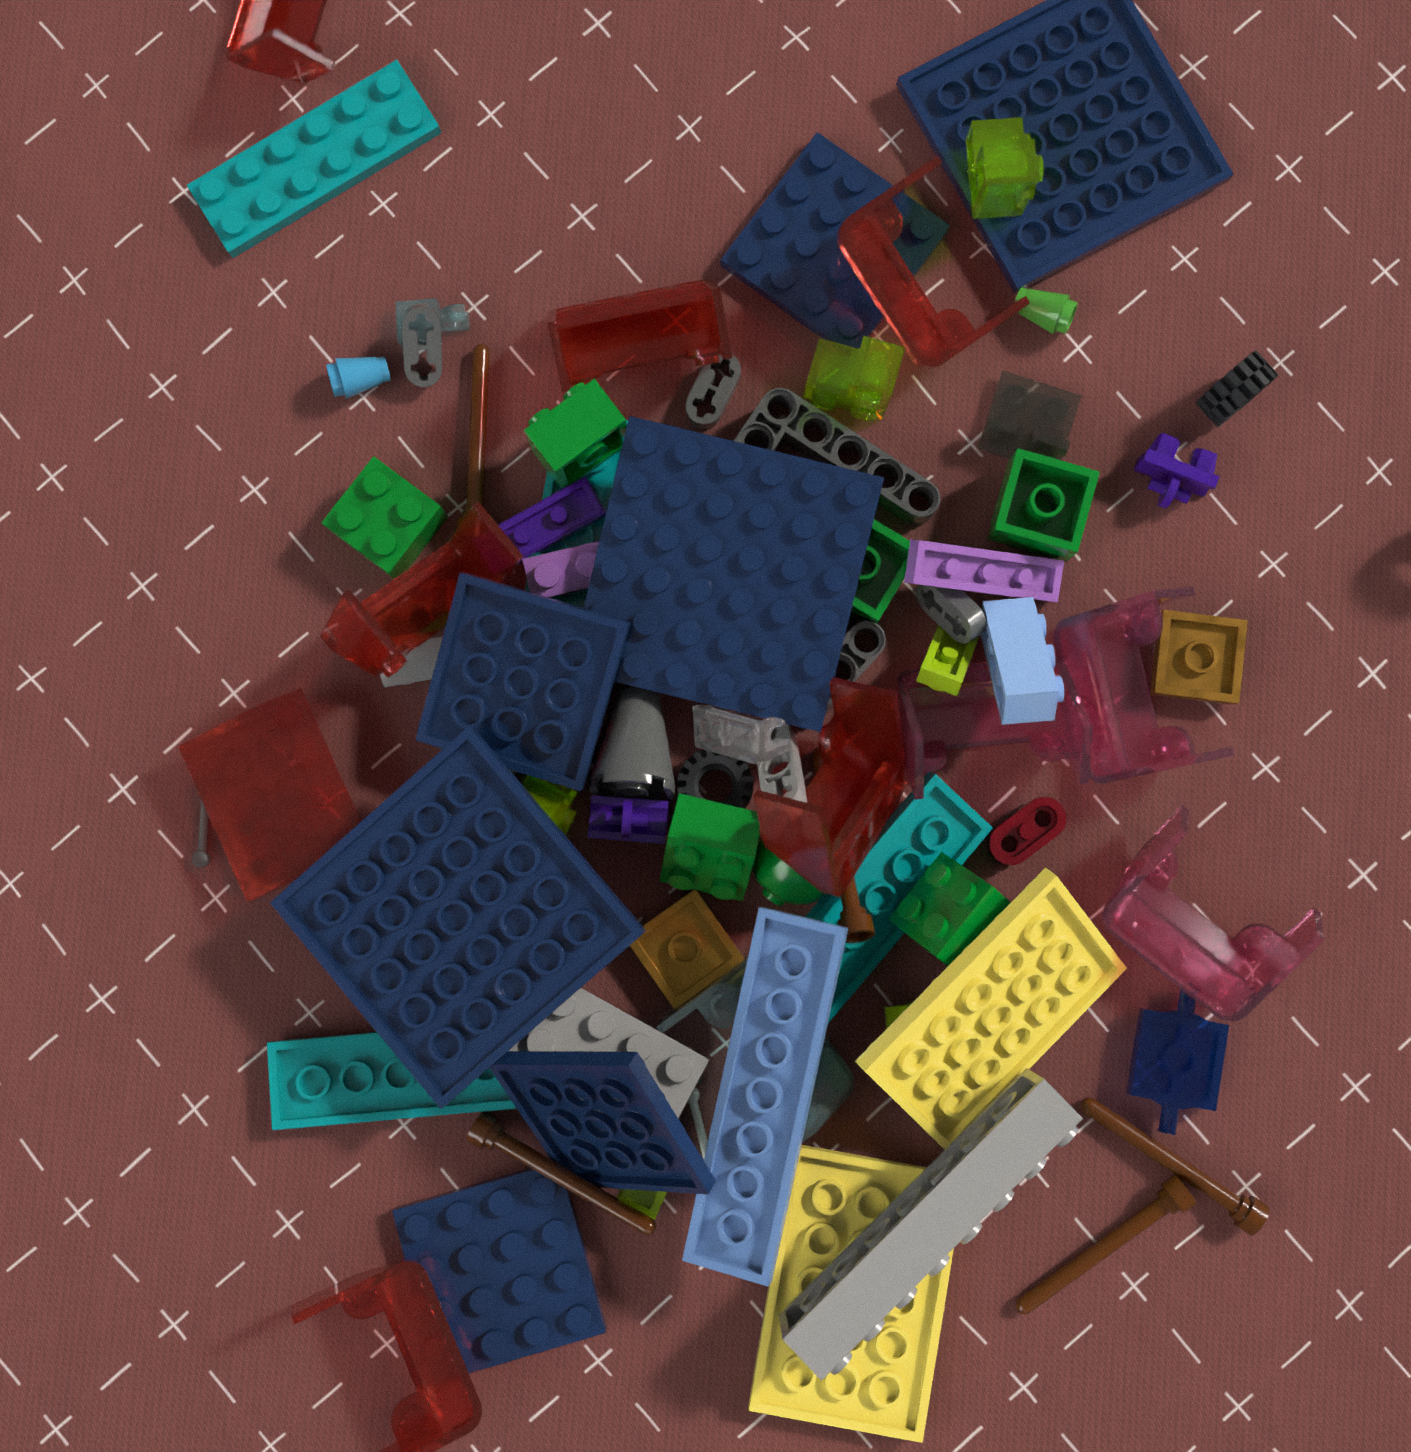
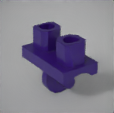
M1160 433L1150 447L1137 459L1133 470L1151 477L1147 489L1159 493L1157 506L1167 509L1173 499L1187 504L1191 493L1203 498L1209 489L1213 490L1216 488L1220 477L1213 474L1217 460L1216 453L1203 448H1195L1191 452L1188 463H1184L1174 459L1180 441L1175 437Z
M591 795L588 838L665 844L668 801Z

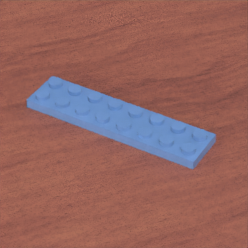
M759 907L704 1157V1162L716 1181L709 1195L696 1194L682 1261L767 1287L772 1282L848 927L765 907Z

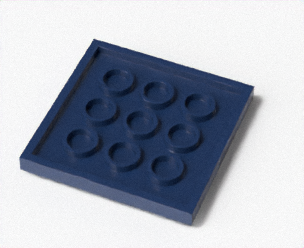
M817 132L721 258L720 266L853 360L948 233L950 225Z
M460 573L415 740L443 749L467 727H473L508 769L581 791L585 785L631 622L472 574Z
M508 1051L489 1067L550 1159L599 1188L709 1195L716 1180L638 1052Z
M528 1168L401 1205L392 1210L437 1382L606 1333V1322L570 1191L540 1173Z

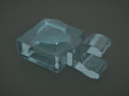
M436 298L395 302L397 340L401 347H403V317L407 309L413 305L425 304L435 309L440 318L441 332L470 329L469 313L465 312V306L462 304L449 305L440 309V303ZM422 313L417 314L416 321L409 322L410 327L417 328L418 342H426V330L429 327H434V323L426 321L425 314Z

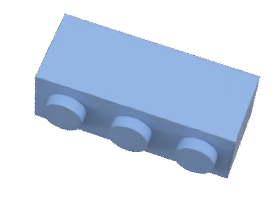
M1033 597L982 601V612L986 618L987 625L986 631L981 635V640L1002 725L1055 720L1057 702H1063L1064 684L1062 677L1055 676L1054 674L1055 652L1052 644L1046 645V620L1044 614L1037 613Z

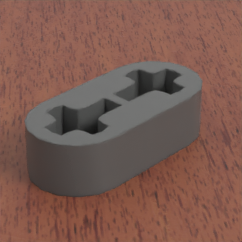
M417 304L407 309L403 317L404 370L406 377L411 383L419 387H428L435 384L442 373L441 323L435 309L429 305ZM420 313L425 314L426 321L434 323V327H429L426 330V342H418L417 328L410 327L409 322L416 321L417 314ZM419 350H427L428 363L435 364L436 368L428 371V377H420L419 370L412 369L411 364H417L419 361Z
M722 351L710 355L705 361L687 397L685 404L686 418L697 429H711L719 423L739 384L741 376L740 363L731 353ZM723 364L729 366V374L732 377L724 376L717 388L713 386L715 371L712 368L720 369ZM708 394L713 396L711 410L714 414L706 413L703 418L697 416V408L694 404L702 405Z
M918 585L916 594L922 609L958 643H968L984 634L987 625L986 618L980 607L962 590Z

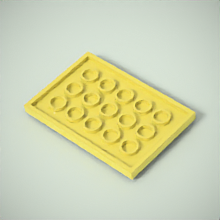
M1045 867L995 917L981 934L932 981L923 993L869 1045L855 1062L943 1149H946L1026 1068L1030 1069L1127 968L1060 879Z
M801 1145L773 1279L768 1286L748 1404L749 1411L923 1443L954 1248L947 1254L950 1259L946 1266L933 1277L927 1274L915 1286L917 1293L914 1298L902 1309H898L895 1306L883 1318L885 1324L881 1331L868 1342L862 1339L850 1351L852 1358L849 1363L835 1375L830 1372L822 1381L782 1340L779 1314L927 1167Z

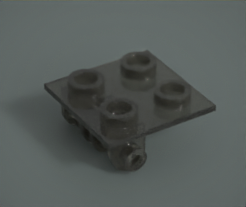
M1002 370L977 449L1010 459L1016 449L1019 448L1062 460V457L1066 456L1070 445L1068 437L1081 395Z

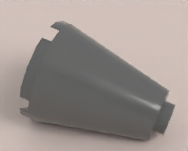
M627 685L626 689L618 692L590 777L589 791L592 794L602 796V790L613 793V797L660 800L661 794H666L668 800L674 797L675 782L659 693Z

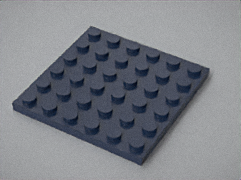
M1046 0L899 76L897 79V88L1014 294L1019 292L1021 287L1027 288L1223 185L1234 175L1132 0Z
M629 416L584 604V609L631 622L614 682L821 732L884 477Z
M467 727L270 902L440 1109L460 1094L646 932L643 926L473 727Z

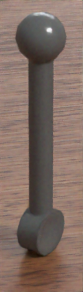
M209 779L202 780L198 785V790L202 794L198 851L193 854L192 863L199 868L206 867L211 862V856L206 850L210 795L215 790V784Z

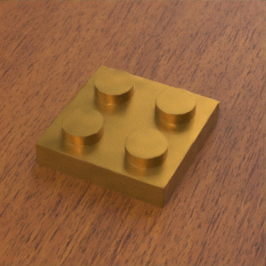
M1165 609L1160 611L1150 694L1228 705L1239 704L1248 620Z
M697 890L691 891L643 925L646 932L630 945L674 1010L745 960Z

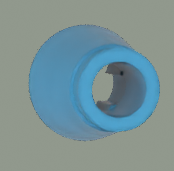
M385 356L377 358H335L334 363L326 364L334 398L345 396V399H348L381 385L383 382L391 381Z

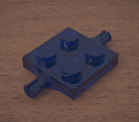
M1180 985L1177 1010L1160 1012L1144 1008L1139 1009L1126 1093L1129 1095L1148 1098L1162 1105L1157 1131L1176 1135L1179 1109L1184 1110L1195 1107L1216 1111L1229 1031L1228 1024L1208 1021L1194 1014L1199 988Z

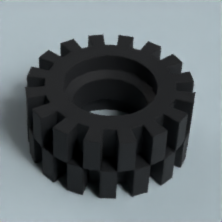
M1255 350L1217 381L1195 403L1218 428L1279 375L1259 352Z
M708 747L705 750L695 752L684 762L677 779L678 795L680 793L704 799L699 792V780L707 771L717 769L725 772L732 782L730 795L724 801L718 803L747 808L754 791L753 775L748 764L736 752L733 753L723 747Z

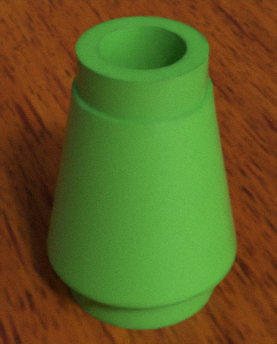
M1021 287L1016 296L1012 311L1019 313L1053 335L1056 332L1066 334L1073 321L1078 302L1070 300V295Z

